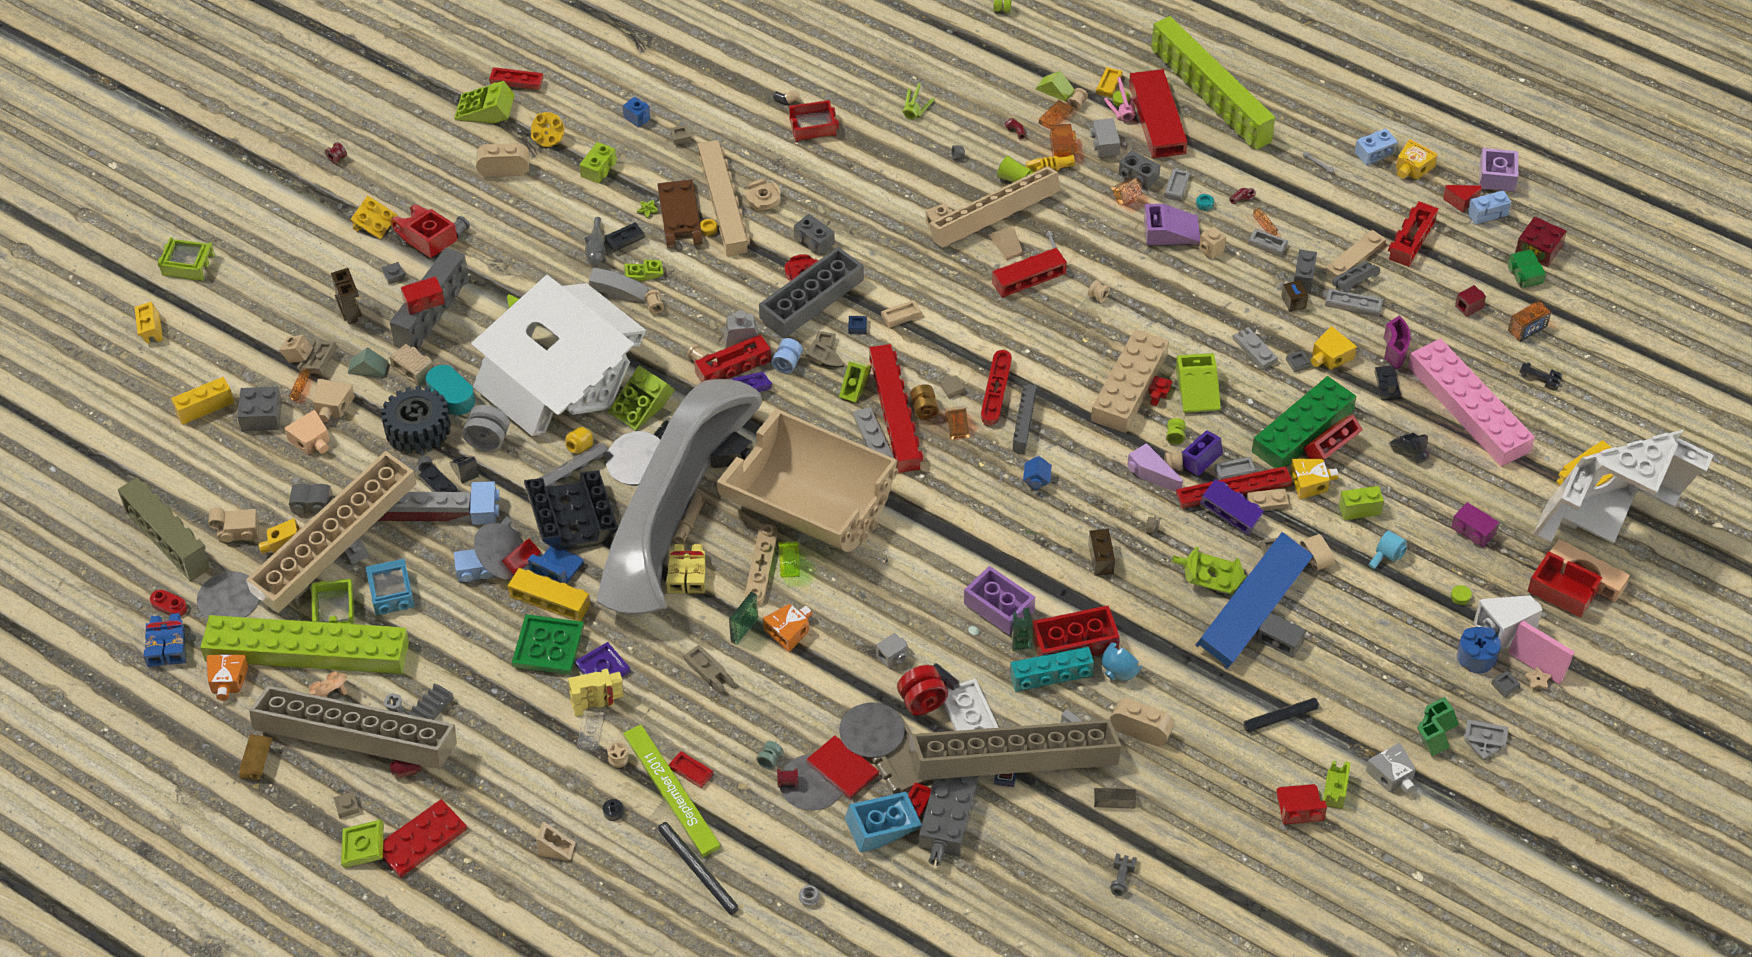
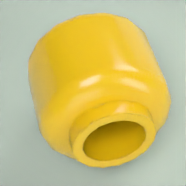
M577 427L568 433L565 438V445L568 451L577 455L591 448L594 442L592 432L584 427Z

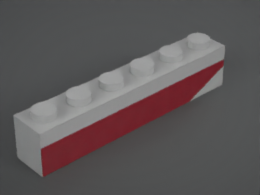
M407 492L377 521L471 522V492Z

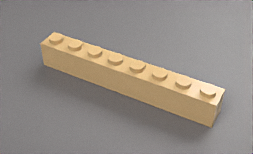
M718 140L698 143V155L726 256L748 253L747 245H750V239L748 234L745 235L746 225L745 222L741 221L743 215L742 210L738 209V197H734V194H736L734 183H730L732 182L731 172L727 171V159L723 158L725 157L724 147H720Z
M1047 166L930 222L933 242L942 248L947 247L951 243L964 239L966 236L978 232L986 226L993 225L995 222L1007 218L1017 211L1024 210L1026 207L1036 204L1046 197L1053 196L1061 191L1058 172Z

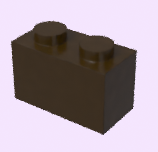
M1109 529L1089 530L1088 546L1094 576L1114 574L1115 557Z

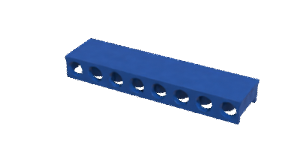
M1281 532L1195 646L1204 648L1225 665V669H1228L1314 555Z

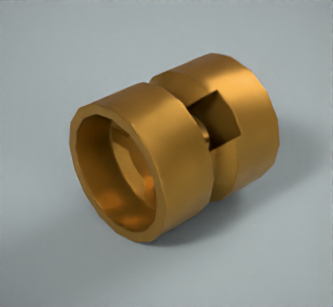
M922 384L911 390L910 397L915 416L920 420L934 418L939 413V407L933 387Z

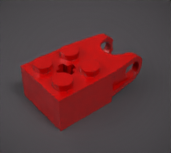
M414 204L409 208L412 217H393L391 219L394 231L408 244L430 258L444 250L445 247L458 241L455 224L433 209L427 210Z

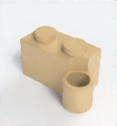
M214 507L209 510L208 525L213 529H218L217 536L219 542L258 539L259 519L256 509L224 511L222 508Z

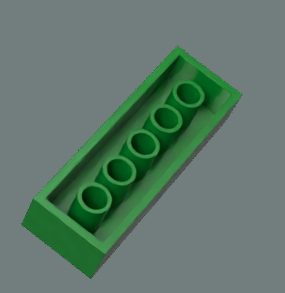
M1327 375L1253 438L1252 453L1273 468L1288 467L1292 464V459H1298L1305 453L1303 447L1354 411L1357 396Z

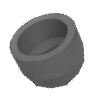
M953 145L951 149L952 159L963 158L965 149L962 146Z

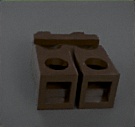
M349 268L331 272L336 293L335 299L344 321H347L348 324L358 322V317L362 316L356 301L359 294Z

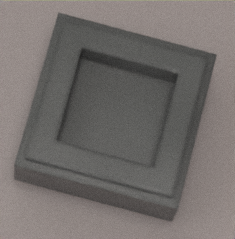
M1303 350L1286 356V361L1294 373L1311 367V362Z
M1508 671L1494 678L1491 682L1493 687L1504 698L1520 689L1521 686Z

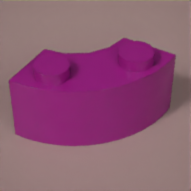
M1398 315L1386 324L1383 338L1387 342L1384 359L1396 369H1399L1404 364L1411 339L1407 323Z

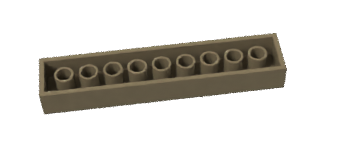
M269 685L249 710L253 730L441 769L457 744L455 724Z
M1110 719L911 734L909 756L917 780L1118 765L1121 752V744Z

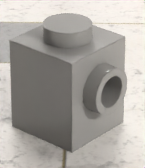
M893 633L876 644V657L889 669L906 659L908 644L904 638H900L896 633Z

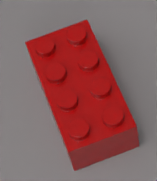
M1109 605L1031 622V637L1038 656L1089 647L1091 655L1096 656L1104 654L1111 642L1117 644L1115 648L1119 650L1120 636Z

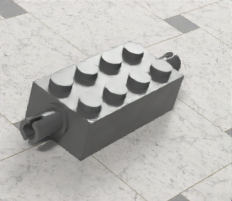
M979 776L934 779L919 834V848L931 850L928 860L931 865H934L936 859V866H940L944 853L955 856L961 855L978 790Z

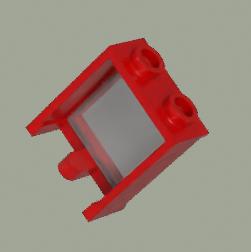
M830 100L789 106V120L795 143L804 139L831 135L836 137V129H839L838 119L834 118L836 117L835 107H831Z

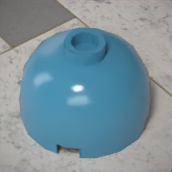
M1111 642L1102 658L1103 667L1106 669L1105 675L1113 681L1115 679L1120 681L1133 679L1143 666H1137L1139 661L1122 647L1118 650L1115 648L1117 644Z

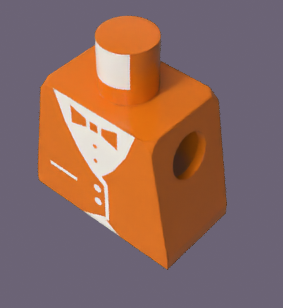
M788 604L763 618V629L790 652L808 633V618L812 616V612L807 606L798 611L795 607Z
M207 655L208 684L211 692L217 693L216 698L218 700L226 701L229 698V693L241 691L249 667L245 655Z

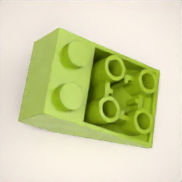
M504 81L480 87L470 92H464L461 94L454 119L482 123H497L507 120L515 94Z
M1214 353L1177 355L1175 371L1183 413L1220 411L1218 374Z
M638 366L608 410V413L637 431L667 403L675 389L641 366Z

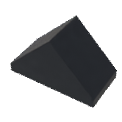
M464 455L449 462L461 484L479 477L475 456Z

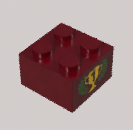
M1534 216L1518 238L1515 253L1531 249L1536 255L1538 262L1548 268L1563 247L1567 230Z

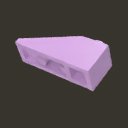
M1147 443L1129 453L1128 468L1139 478L1176 492V489L1182 488L1183 479Z

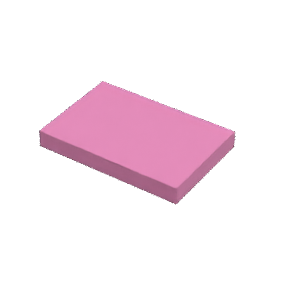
M1525 621L1519 624L1508 650L1510 655L1533 669L1539 667L1542 673L1550 674V679L1558 684L1563 681L1575 653Z

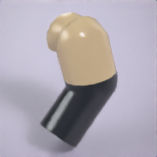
M794 90L785 94L776 91L773 95V99L786 105L800 98L799 92Z

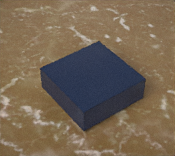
M849 316L848 334H867V316Z

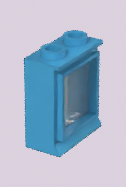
M405 559L366 567L375 615L415 607Z

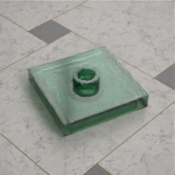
M752 591L729 618L730 640L735 645L742 640L759 618L757 594Z

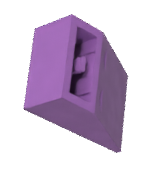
M1145 204L1144 226L1147 245L1200 244L1197 215L1166 204Z

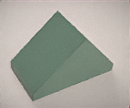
M367 347L352 357L348 374L385 377L389 362Z

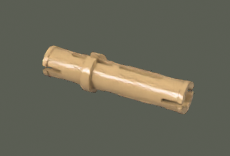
M694 495L684 518L678 524V530L673 537L675 543L684 544L689 532H692L693 524L706 501L703 495Z

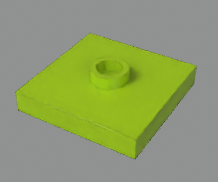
M381 819L343 828L341 865L344 868L382 859L384 822Z

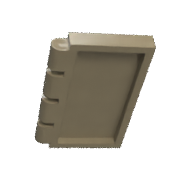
M903 718L905 731L899 746L886 755L870 757L873 763L877 764V769L883 779L886 780L893 794L910 791L915 782L924 785L934 780H917L909 756L910 738L913 733Z

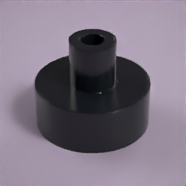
M610 799L604 803L603 815L607 820L617 821L622 818L624 808L621 801Z

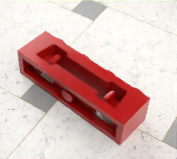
M1418 201L1415 207L1411 208L1409 218H1405L1402 224V230H1398L1396 233L1395 242H1391L1389 245V260L1407 267L1411 265L1436 222L1439 208ZM1417 222V226L1419 227V229L1413 237L1412 246L1410 247L1411 242L1407 240L1412 234L1415 228V223Z
M760 334L695 360V374L701 382L714 379H730L771 362V349ZM755 343V347H753V348L748 347L747 350L744 351V350H745L744 347L749 346V345ZM717 359V362L713 361L711 365L707 364V362Z

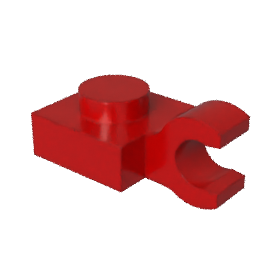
M1158 376L1154 377L1149 388V394H1151L1152 398L1150 401L1151 405L1157 406L1161 397L1167 398L1172 387V380Z

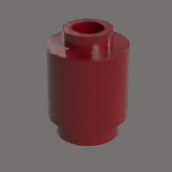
M393 759V763H390V770L392 775L402 778L417 774V772L421 771V765Z

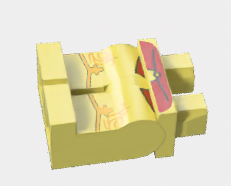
M674 544L673 550L669 551L668 576L666 580L667 594H685L686 583L688 594H705L706 558L702 545L694 544L692 545V551H684V545ZM672 585H682L679 588L672 587ZM691 585H701V587L693 588Z
M603 669L602 673L594 672L568 678L570 701L575 716L583 715V710L587 708H600L608 705V707L613 706L614 699L624 697L623 681L620 672L609 674L608 669Z

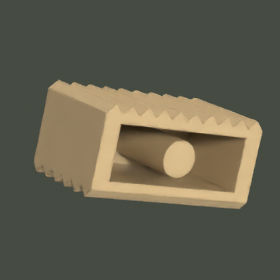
M407 344L390 356L391 367L417 385L425 380L427 373L433 368V363L428 356L421 355L415 347H410Z

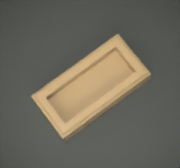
M915 300L881 311V316L888 328L922 317V311Z

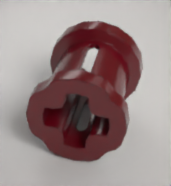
M794 768L791 771L777 769V787L782 785L798 787V768Z

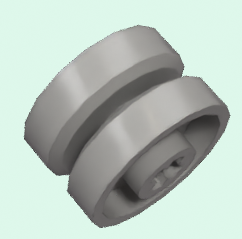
M489 405L475 406L470 411L462 436L468 445L484 452L497 451L502 447L505 435L507 434L510 425L509 418L498 408Z

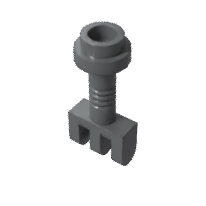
M1116 853L1113 868L1119 869L1117 879L1112 881L1110 885L1113 895L1122 896L1126 893L1125 877L1127 871L1134 872L1137 862L1136 857H1133L1131 863H1128L1129 856L1124 855L1123 861H1120L1121 854Z

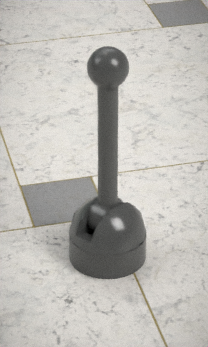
M421 449V457L418 459L417 465L419 471L423 472L432 466L433 462L430 457L425 456L424 450Z

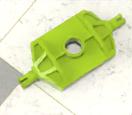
M1197 546L1188 558L1173 555L1171 563L1183 565L1182 569L1185 571L1186 580L1191 584L1233 595L1247 578L1239 558L1232 562L1198 552L1199 547ZM1208 572H1213L1216 577L1210 576Z

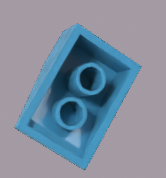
M907 792L849 804L845 816V821L860 852L880 848L922 827Z

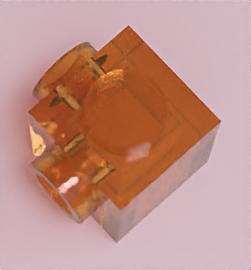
M1136 178L1127 179L1111 187L1117 204L1133 203L1138 200L1137 197L1143 194L1141 184Z

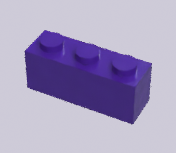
M1217 479L1213 481L1204 493L1200 502L1201 505L1246 535L1251 533L1264 512L1258 504L1251 503L1241 493L1233 491L1225 482L1218 481Z

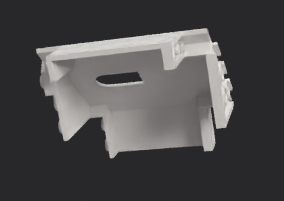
M546 275L471 343L485 355L473 387L531 436L545 434L554 412L559 415L566 409L572 415L610 409L630 364L626 353L632 347L640 346L646 330L587 283L561 286L549 275ZM537 323L542 324L559 338L547 351L531 338Z
M1683 430L1583 457L1540 511L1542 515L1533 535L1551 543L1561 522L1573 529L1580 527L1613 544L1633 498L1638 491L1675 508L1681 493L1699 473H1706L1713 455L1679 439L1678 437L1683 432ZM1603 475H1614L1607 483L1595 487Z

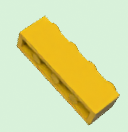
M518 568L508 584L509 596L511 598L574 621H581L591 605L589 593L570 587L566 583L556 582L546 576L534 574L530 570Z

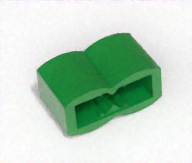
M1531 249L1510 254L1507 264L1509 270L1515 274L1517 283L1523 288L1544 283L1545 271Z

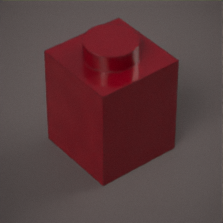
M1473 285L1457 294L1455 307L1466 317H1469L1484 308L1486 295L1482 290Z

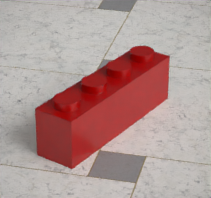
M1057 247L1046 250L1043 253L992 271V284L1003 298L1066 274L1067 261Z

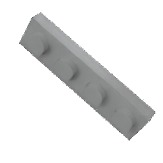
M871 407L853 411V418L866 447L894 458Z
M598 443L539 478L544 479L546 487L553 486L559 478L565 479L572 475L571 471L576 468L580 470L586 467L588 461L592 459L595 461L603 457V453L608 449L605 443Z

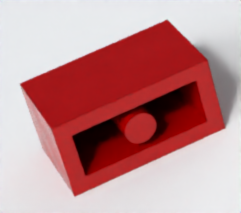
M436 276L401 287L402 298L409 314L445 304L443 291Z

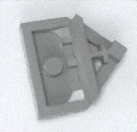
M1467 719L1464 741L1484 760L1506 747L1508 727Z

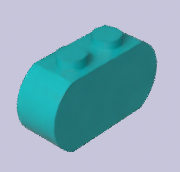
M438 365L429 370L426 375L427 387L431 388V392L437 390L439 396H444L450 414L463 415L471 411L475 405L474 390L471 384L450 365Z

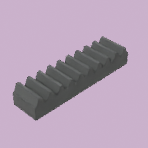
M1023 385L1012 451L1017 454L1025 455L1036 398V385Z
M434 683L433 689H429L428 694L423 695L422 701L418 700L417 706L413 705L412 711H408L407 714L434 720L454 699L453 693Z

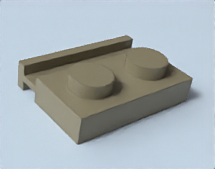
M312 341L313 349L306 361L299 363L297 367L299 372L303 373V371H306L307 373L322 374L338 348L335 342L319 341V343Z

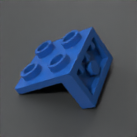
M550 546L542 557L532 554L528 559L530 571L534 574L546 576L556 582L567 584L582 566L584 559L566 550L558 551Z

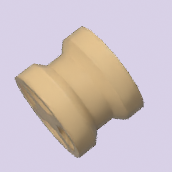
M1095 280L1088 290V296L1091 298L1095 297L1098 302L1102 303L1107 298L1110 287L1107 285L1103 286L1100 281Z
M1176 452L1175 454L1165 453L1164 461L1172 469L1182 471L1181 452Z
M622 742L612 743L607 749L609 763L615 768H622L629 761L628 748Z

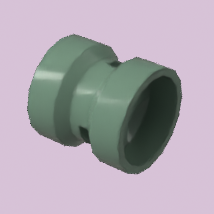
M767 741L763 746V752L758 754L756 761L763 768L772 770L777 764V759L784 753V750L776 742Z

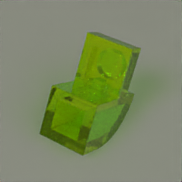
M798 541L779 542L780 578L800 577Z

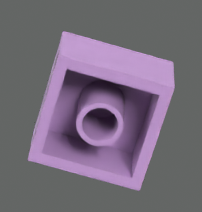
M1482 148L1479 162V185H1481V189L1515 191L1518 180V151Z

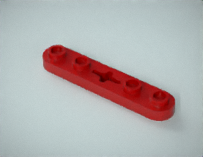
M998 350L993 355L981 409V421L986 425H994L1000 419L1012 363V355L1007 350ZM996 382H999V387L996 393H994Z

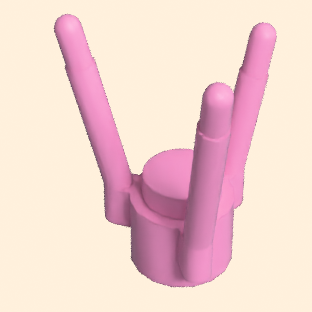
M1118 77L1124 104L1120 105L1117 111L1107 98L1104 101L1116 114L1117 119L1128 122L1136 116L1133 98L1130 97L1128 104L1121 78Z

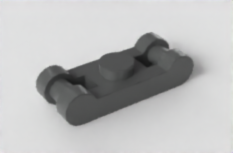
M1364 261L1336 276L1332 284L1336 288L1349 292L1352 286L1361 283L1370 276H1378L1380 274V267Z

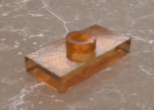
M1058 100L1039 118L1038 123L1053 131L1073 111V107Z

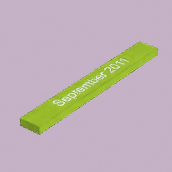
M640 724L624 732L625 740L701 857L703 858L720 849V843L643 726Z

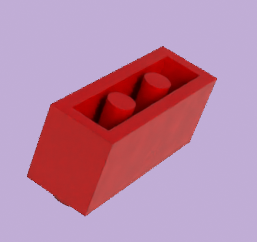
M1352 414L1339 420L1303 447V450L1309 459L1324 460L1358 435L1363 429Z

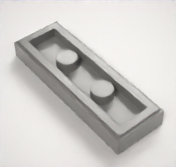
M1329 289L1325 306L1379 317L1383 299Z

